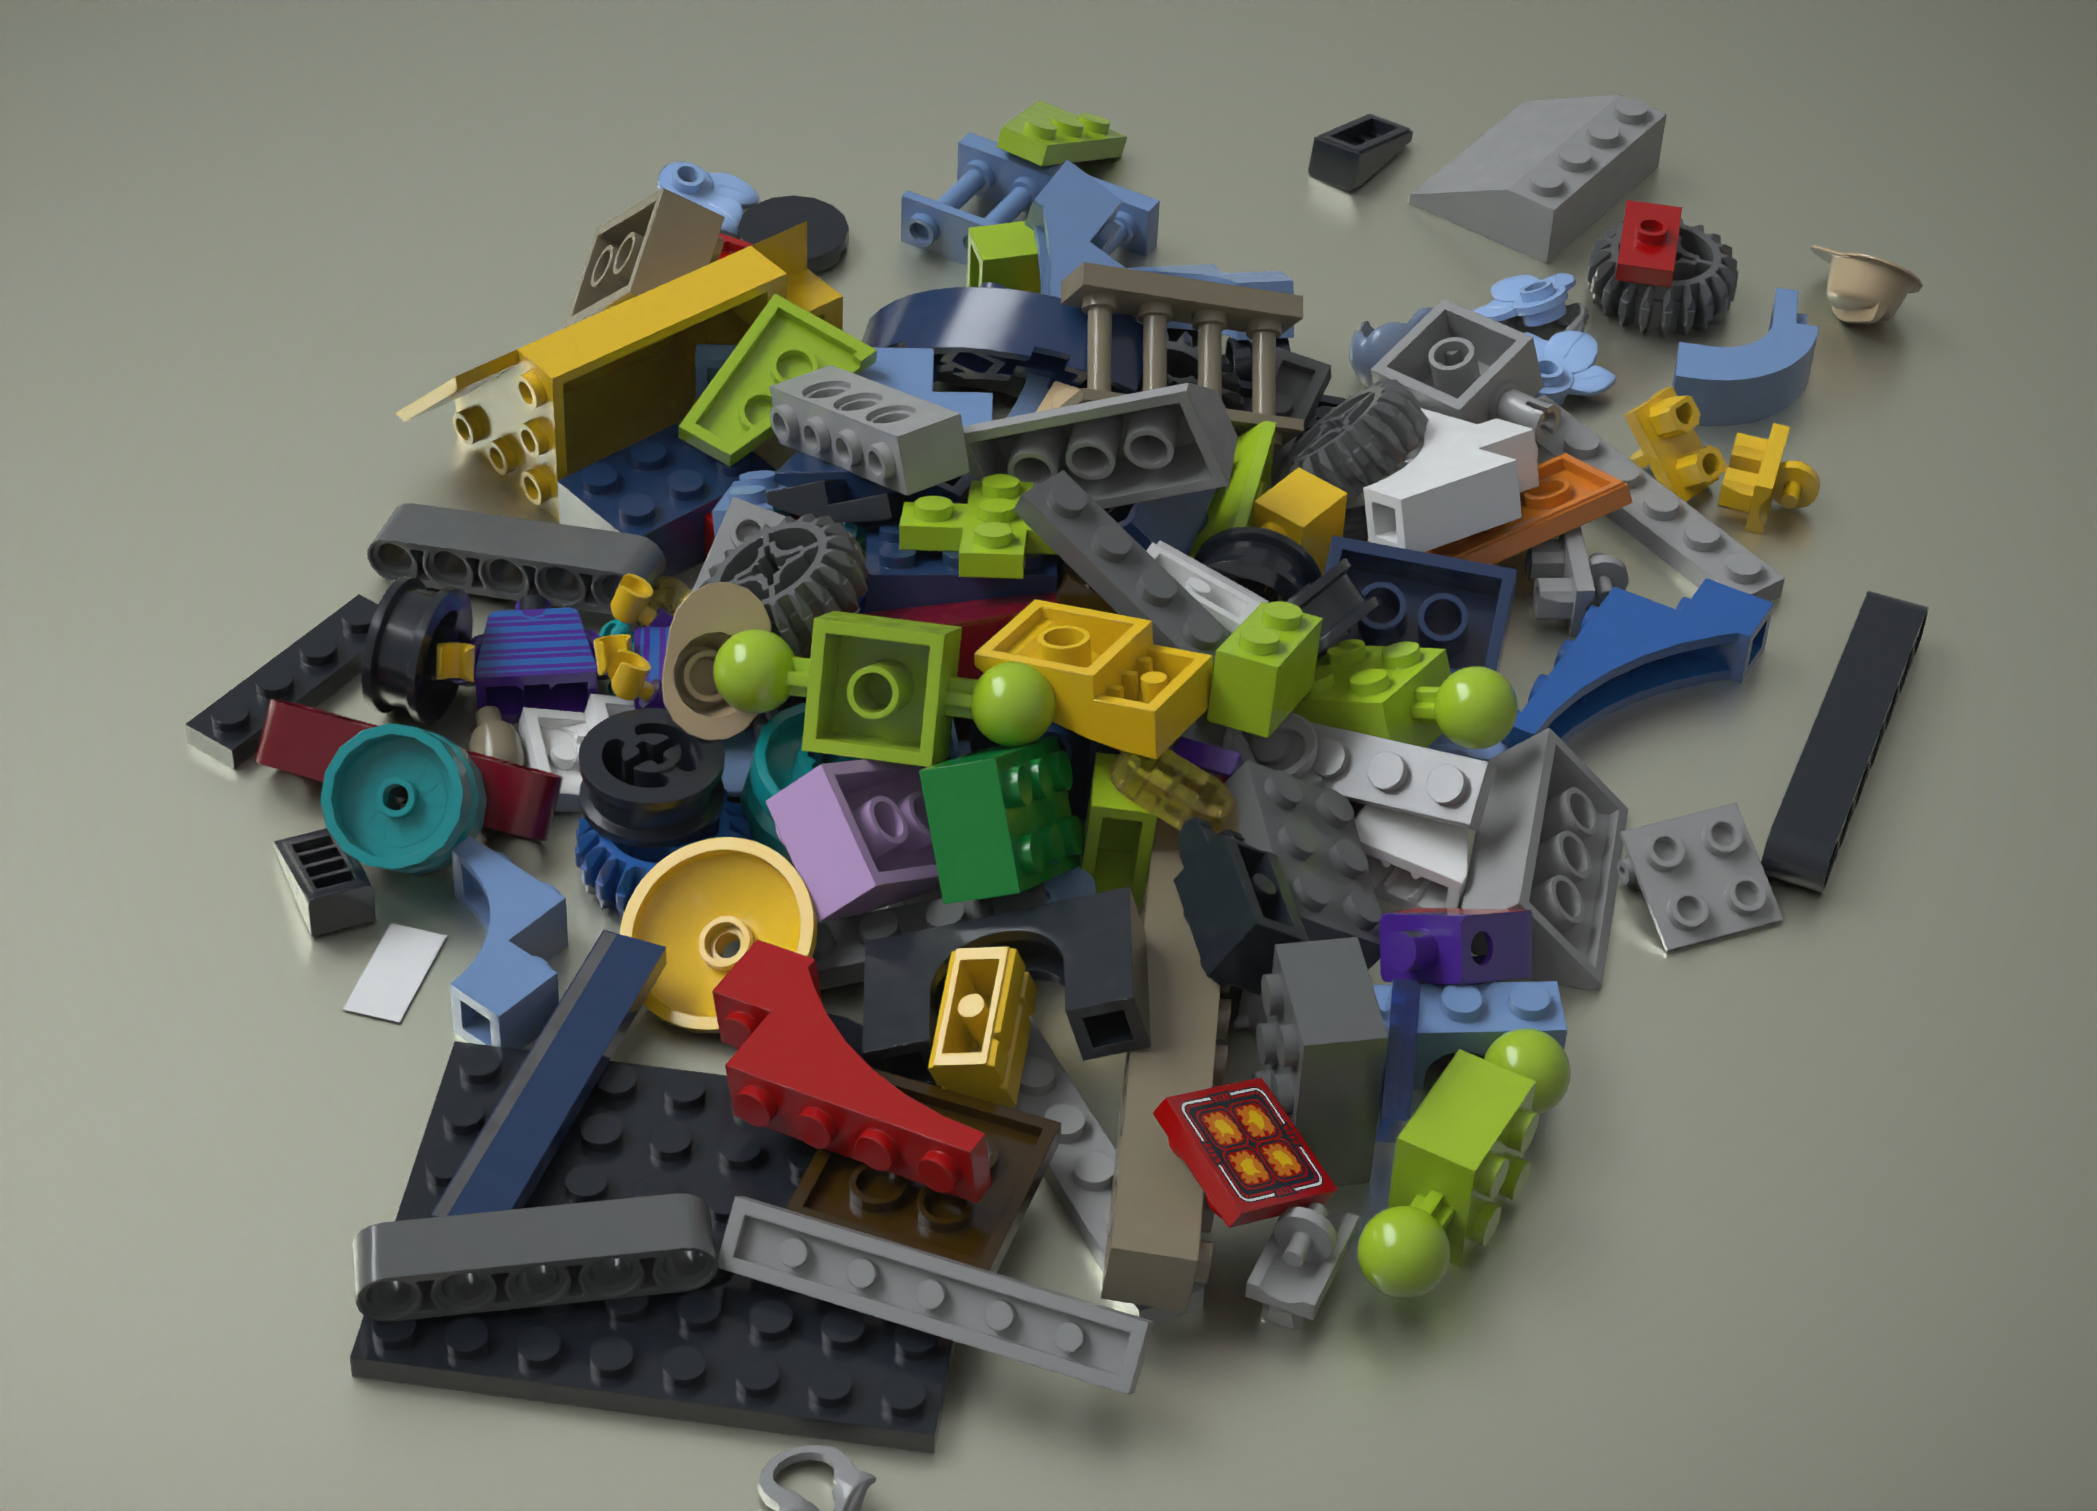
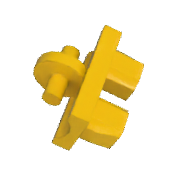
M1673 386L1659 390L1648 401L1624 414L1641 448L1632 454L1629 459L1640 468L1650 466L1657 481L1687 502L1719 479L1718 476L1726 471L1727 464L1718 448L1711 445L1703 447L1694 427L1699 425L1701 413L1692 396H1677Z
M1773 423L1769 439L1737 432L1729 467L1726 468L1717 506L1748 513L1745 531L1763 534L1772 499L1786 509H1799L1809 506L1818 496L1820 478L1811 466L1798 460H1789L1781 463L1790 432L1789 426Z

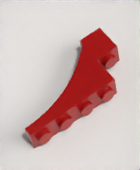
M757 939L713 989L712 994L721 1042L738 1049L725 1065L735 1117L741 1118L753 1126L766 1127L802 1140L814 1148L827 1149L863 1162L875 1170L888 1171L916 1181L936 1192L949 1193L974 1203H978L990 1188L992 1183L985 1133L947 1118L907 1096L875 1072L845 1041L823 1007L816 959Z

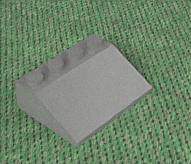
M1621 94L1523 101L1413 191L1409 196V204L1547 264L1658 168L1667 114L1647 106L1639 99L1628 98Z

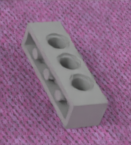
M833 365L769 386L773 408L770 411V422L780 444L849 470L853 474L907 496L970 473L961 414Z

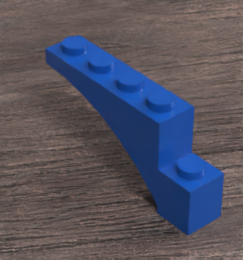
M1705 578L1691 599L1683 597L1676 609L1614 586L1599 607L1594 605L1589 607L1575 640L1566 639L1563 642L1548 676L1540 674L1531 689L1527 705L1522 711L1518 710L1516 722L1512 730L1501 743L1508 746L1509 749L1547 728H1550L1565 743L1572 736L1602 717L1635 702L1671 690L1708 682L1730 679L1742 683L1765 650L1774 603Z

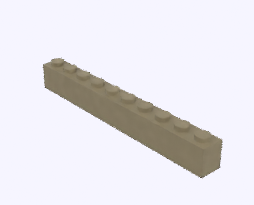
M1160 787L1158 814L1140 915L1147 942L1151 1047L1126 1052L1101 1299L1187 1312L1193 1283L1206 1285L1208 1281L1213 1241L1201 1240L1200 1235L1201 1232L1211 1233L1214 1212L1207 1203L1205 1192L1185 1162L1171 1150L1168 1136L1156 1120L1153 1112L1165 1097L1212 1088V1085L1222 1086L1228 1046L1216 1044V1039H1226L1230 1020L1231 1000L1220 998V994L1229 995L1231 985L1222 986L1216 983L1211 978H1208L1202 969L1200 955L1189 924L1184 918V909L1174 883L1175 877L1184 869L1179 856L1180 850L1177 849V834H1179L1184 825V821L1192 819L1193 816L1202 819L1199 807L1212 795Z

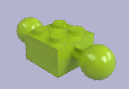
M832 611L814 618L810 658L795 657L790 646L781 637L770 631L749 629L738 632L724 642L716 655L713 666L714 682L719 694L729 705L742 712L752 714L765 713L778 708L790 696L805 697L806 709L802 751L930 767L949 758L953 717L973 719L980 732L996 744L1007 747H1020L1039 739L1050 727L1056 711L1055 694L1050 683L1041 672L1028 664L1015 661L1000 663L988 669L978 680L957 677L962 627Z
M1350 639L1336 643L1327 651L1326 655L1316 662L1313 688L1292 710L1293 713L1304 717L1312 723L1427 748L1440 735L1444 734L1458 746L1467 749H1484L1498 744L1510 733L1516 722L1518 702L1515 691L1508 680L1490 668L1471 666L1451 674L1446 649L1419 648L1418 643L1410 641L1399 642L1389 646H1365L1362 640Z
M1521 1028L1512 1030L1501 1035L1491 1044L1484 1059L1459 1049L1401 1131L1396 1142L1388 1208L1371 1218L1364 1227L1358 1242L1357 1253L1360 1269L1367 1281L1376 1290L1387 1296L1399 1299L1422 1296L1436 1287L1443 1279L1449 1262L1461 1267L1476 1243L1486 1246L1491 1240L1500 1220L1501 1205L1506 1198L1515 1201L1522 1193L1528 1180L1531 1162L1523 1159L1524 1152L1535 1135L1539 1123V1115L1550 1111L1558 1105L1568 1090L1571 1075L1570 1063L1564 1049L1553 1037L1536 1029Z

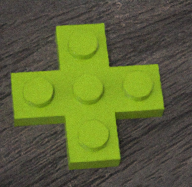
M1006 474L989 475L983 478L982 481L971 480L967 504L953 503L950 499L941 496H925L917 499L915 502H904L899 525V550L959 551V577L1023 579L1027 554H1057L1013 511L1021 495L1034 487V482H1020L1018 478Z

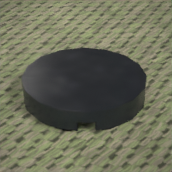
M792 195L774 197L754 204L741 217L738 226V239L756 244L807 221V269L816 274L833 267L841 260V252L843 250L847 251L849 244V227L845 215L833 205L816 198Z

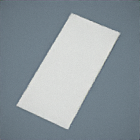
M391 923L342 1010L400 1023L447 935Z

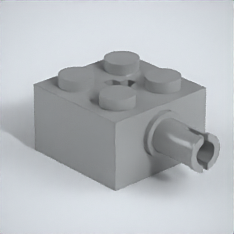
M1444 298L1370 369L1374 384L1377 381L1396 379L1405 389L1413 393L1422 405V408L1475 424L1495 418L1534 429L1535 438L1541 441L1549 439L1548 432L1554 434L1559 425V407L1534 398L1544 386L1533 337Z

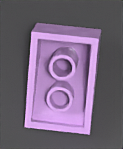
M870 759L821 764L765 801L774 819L778 838L787 848L796 871L803 879L810 893L819 922L858 916L940 889L919 770L927 767Z

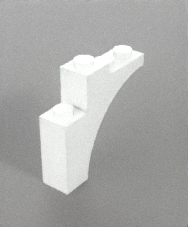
M1421 408L1429 419L1426 426L1427 429L1424 437L1418 441L1417 447L1405 456V461L1396 465V467L1402 469L1379 482L1363 487L1368 541L1426 552L1522 518L1520 492L1539 486L1538 447L1535 442V431L1532 428L1497 418L1475 424Z

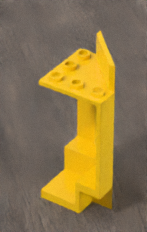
M807 221L457 375L395 414L406 422L455 400L456 413L453 415V424L461 441L466 445H472L490 461L493 468L499 474L506 475L518 485L532 503L540 504L559 521L557 481L567 476L563 394L672 345L694 363L696 344L738 345L775 293L843 331V296L807 269Z

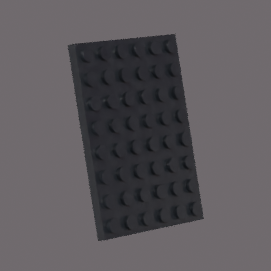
M454 1042L395 1221L430 1218L431 1212L514 1078L529 1050ZM609 1061L524 1208L675 1193L692 1194L700 1197L708 1204L718 1259L735 1197L745 1196L786 1209L818 1148L766 1127L753 1126L745 1120L735 1117L727 1075ZM718 1268L715 1277L708 1284L699 1289L686 1292L393 1322L376 1321L363 1316L350 1355L352 1377L934 1454L956 1341Z

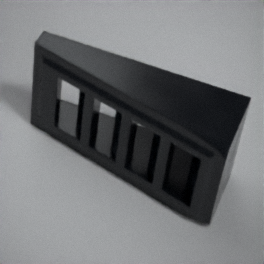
M1367 114L1314 137L1308 173L1312 178L1346 191H1351L1367 181L1412 140L1413 131L1400 124Z
M327 828L274 841L276 855L311 937L376 920L373 888L365 870L357 859L342 851Z

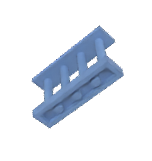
M969 132L958 142L957 182L937 201L908 190L902 195L901 241L967 266L968 228L1011 223L1022 212L1028 214L1034 199L1062 165H1037L997 148L998 142ZM1090 176L1123 200L1114 219L1121 227L1103 252L1110 256L1117 247H1121L1147 257L1157 246L1160 201ZM974 195L999 203L985 218L960 210Z

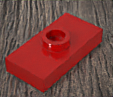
M1627 200L1615 280L1667 288L1672 286L1682 207Z

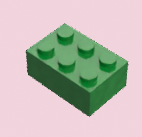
M1057 736L1037 739L1028 745L1020 747L999 745L982 748L919 770L943 904L1021 893L1081 865L1079 855L1084 851V833L1079 818L1071 814L1067 792L1072 786V767L1067 753L1059 749Z

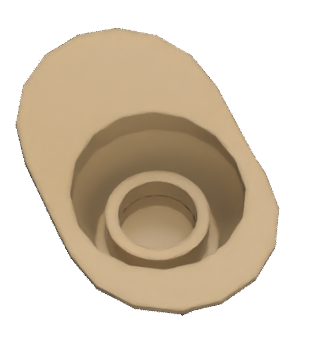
M1817 245L1811 247L1814 254L1830 264L1826 295L1831 303L1833 313L1842 322L1848 324H1873L1889 321L1896 314L1907 294L1919 292L1923 286L1921 280L1911 271L1882 258L1860 253H1841Z
M731 582L708 583L691 592L678 606L669 629L663 666V701L672 720L687 734L707 741L728 739L745 730L757 715L735 709L719 694L714 682L713 666L720 647L731 636L744 630L762 629L771 632V621L763 602L749 589Z

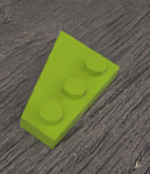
M1038 100L1002 126L996 147L1037 165L1048 166L1064 164L1066 160L1073 163L1122 157L1127 136L1109 129L1111 122L1103 117L1089 113H1080L1077 116L1042 100Z
M775 293L679 425V438L730 467L775 435L770 422V411L773 408L769 386L829 365L858 375L876 362L877 350Z

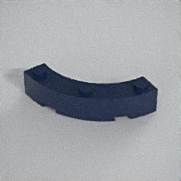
M987 282L981 284L980 287L934 289L895 300L881 308L869 319L862 338V342L871 347L934 349L933 383H936L939 373L953 370V374L964 379L1008 381L1013 376L1014 371L1050 378L1047 386L1049 389L1055 381L1080 389L1087 388L1088 315L1082 312L1081 307L1061 305V298L1008 289L997 283ZM1115 313L1112 315L1111 392L1132 394L1137 391L1143 373V324H1140L1134 315Z

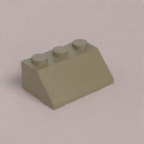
M663 188L596 229L564 328L717 261L723 248V238L719 237V233L725 217Z

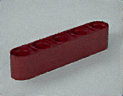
M270 699L255 762L323 782L325 771L338 749L362 730L377 727L378 725L293 702ZM466 750L481 771L486 791L487 804L483 826L525 838L547 841L563 777ZM405 790L404 793L408 799V792ZM407 800V801H404V802H401V804H405V805H406L407 802H408V800Z

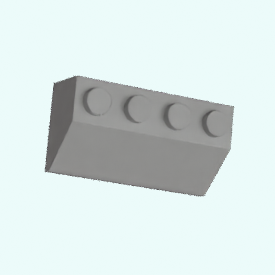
M1192 383L1173 385L963 426L970 474L973 480L982 481L983 478L989 475L1006 474L1018 478L1020 482H1034L1035 487L1064 470L1103 509L1229 486L1238 440L1218 390Z
M1547 728L1489 759V763L1495 766L1497 770L1479 831L1476 830L1462 909L1532 910L1533 977L1524 979L1531 981H1557L1558 985L1592 991L1602 986L1618 882L1616 867L1617 862L1621 860L1623 849L1620 832L1626 829L1628 808L1550 728ZM1478 932L1472 940L1471 953L1486 955L1488 952L1486 937L1483 933Z

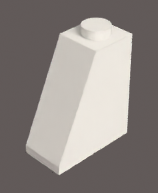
M1365 805L1355 818V824L1363 852L1368 860V869L1376 897L1405 910L1415 908H1462L1467 881L1468 828Z

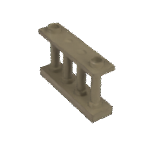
M1083 262L1061 281V305L1081 307L1082 312L1088 315L1087 388H1082L1060 407L1127 395L1111 392L1112 315L1121 313L1137 316V320L1143 323V391L1167 387V323L1174 321L1192 324V328L1198 331V385L1218 390L1221 399L1222 331L1227 329L1246 332V336L1252 339V412L1225 408L1237 437L1263 421L1277 422L1274 452H1276L1304 431V419L1276 416V339L1280 338L1283 333L1303 319V296Z

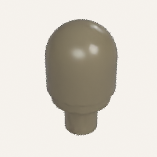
M485 706L479 709L475 715L478 727L471 735L470 751L525 765L520 736L511 724L502 720L499 708Z

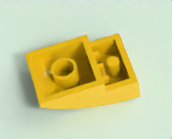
M1035 599L974 653L975 666L983 673L997 664L1012 661L1028 664L1041 672L1050 683L1055 694L1056 711L1053 719L1054 723L1090 740L1121 751L1158 759L1209 708L1213 678V655L1153 644L1151 620Z

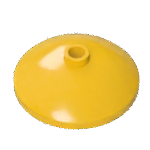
M718 837L686 845L657 863L640 881L629 899L623 914L620 934L666 947L667 964L643 1005L659 1019L676 1028L695 1033L717 1034L719 1033L712 994L713 989L757 939L813 958L817 939V916L812 898L803 879L788 860L778 852L752 840ZM734 941L741 942L740 950L735 956L723 958V951L729 943Z

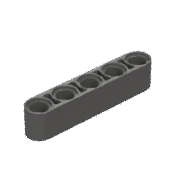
M414 503L402 504L396 507L367 549V558L371 567L377 574L392 582L406 575L420 579L427 588L442 590L450 586L462 589L469 594L517 601L527 595H540L545 597L551 603V606L571 607L573 609L612 614L611 601L625 574L631 573L640 576L653 589L666 568V559L663 551L656 543L640 535Z
M683 1193L383 1222L370 1225L361 1230L354 1238L352 1245L357 1308L367 1318L386 1322L686 1292L699 1289L708 1284L715 1277L718 1269L708 1204L698 1196Z

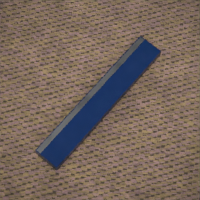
M607 930L602 931L431 1212L430 1218L524 1208L666 966L665 946Z

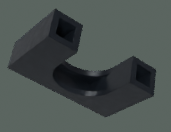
M1129 886L866 942L862 1055L865 1062L871 1068L942 1088V1086L936 1084L928 1070L951 952L959 948L1009 947L1017 949L1026 966L1025 972H1029L1033 980L1051 981L1064 986L1065 1012L1083 1061L1151 1047L1146 934Z

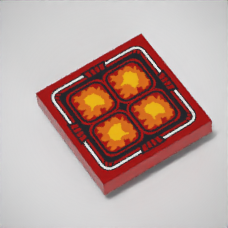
M1262 1077L1165 1097L1153 1112L1156 1120L1168 1136L1171 1150L1185 1162L1205 1192L1209 1207L1217 1216L1223 1219L1228 1228L1277 1217L1287 1208L1291 1207L1307 1208L1313 1202L1325 1205L1338 1191Z

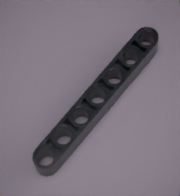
M1872 591L1867 592L1771 827L1761 860L1767 877L1820 893L1824 892L1918 650L1929 607Z

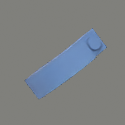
M1776 287L1768 333L1756 342L1737 347H1715L1679 342L1672 386L1677 396H1692L1701 413L1699 425L1731 426L1759 421L1783 411L1803 393L1809 381L1819 326L1806 325L1807 314L1797 313L1799 290Z

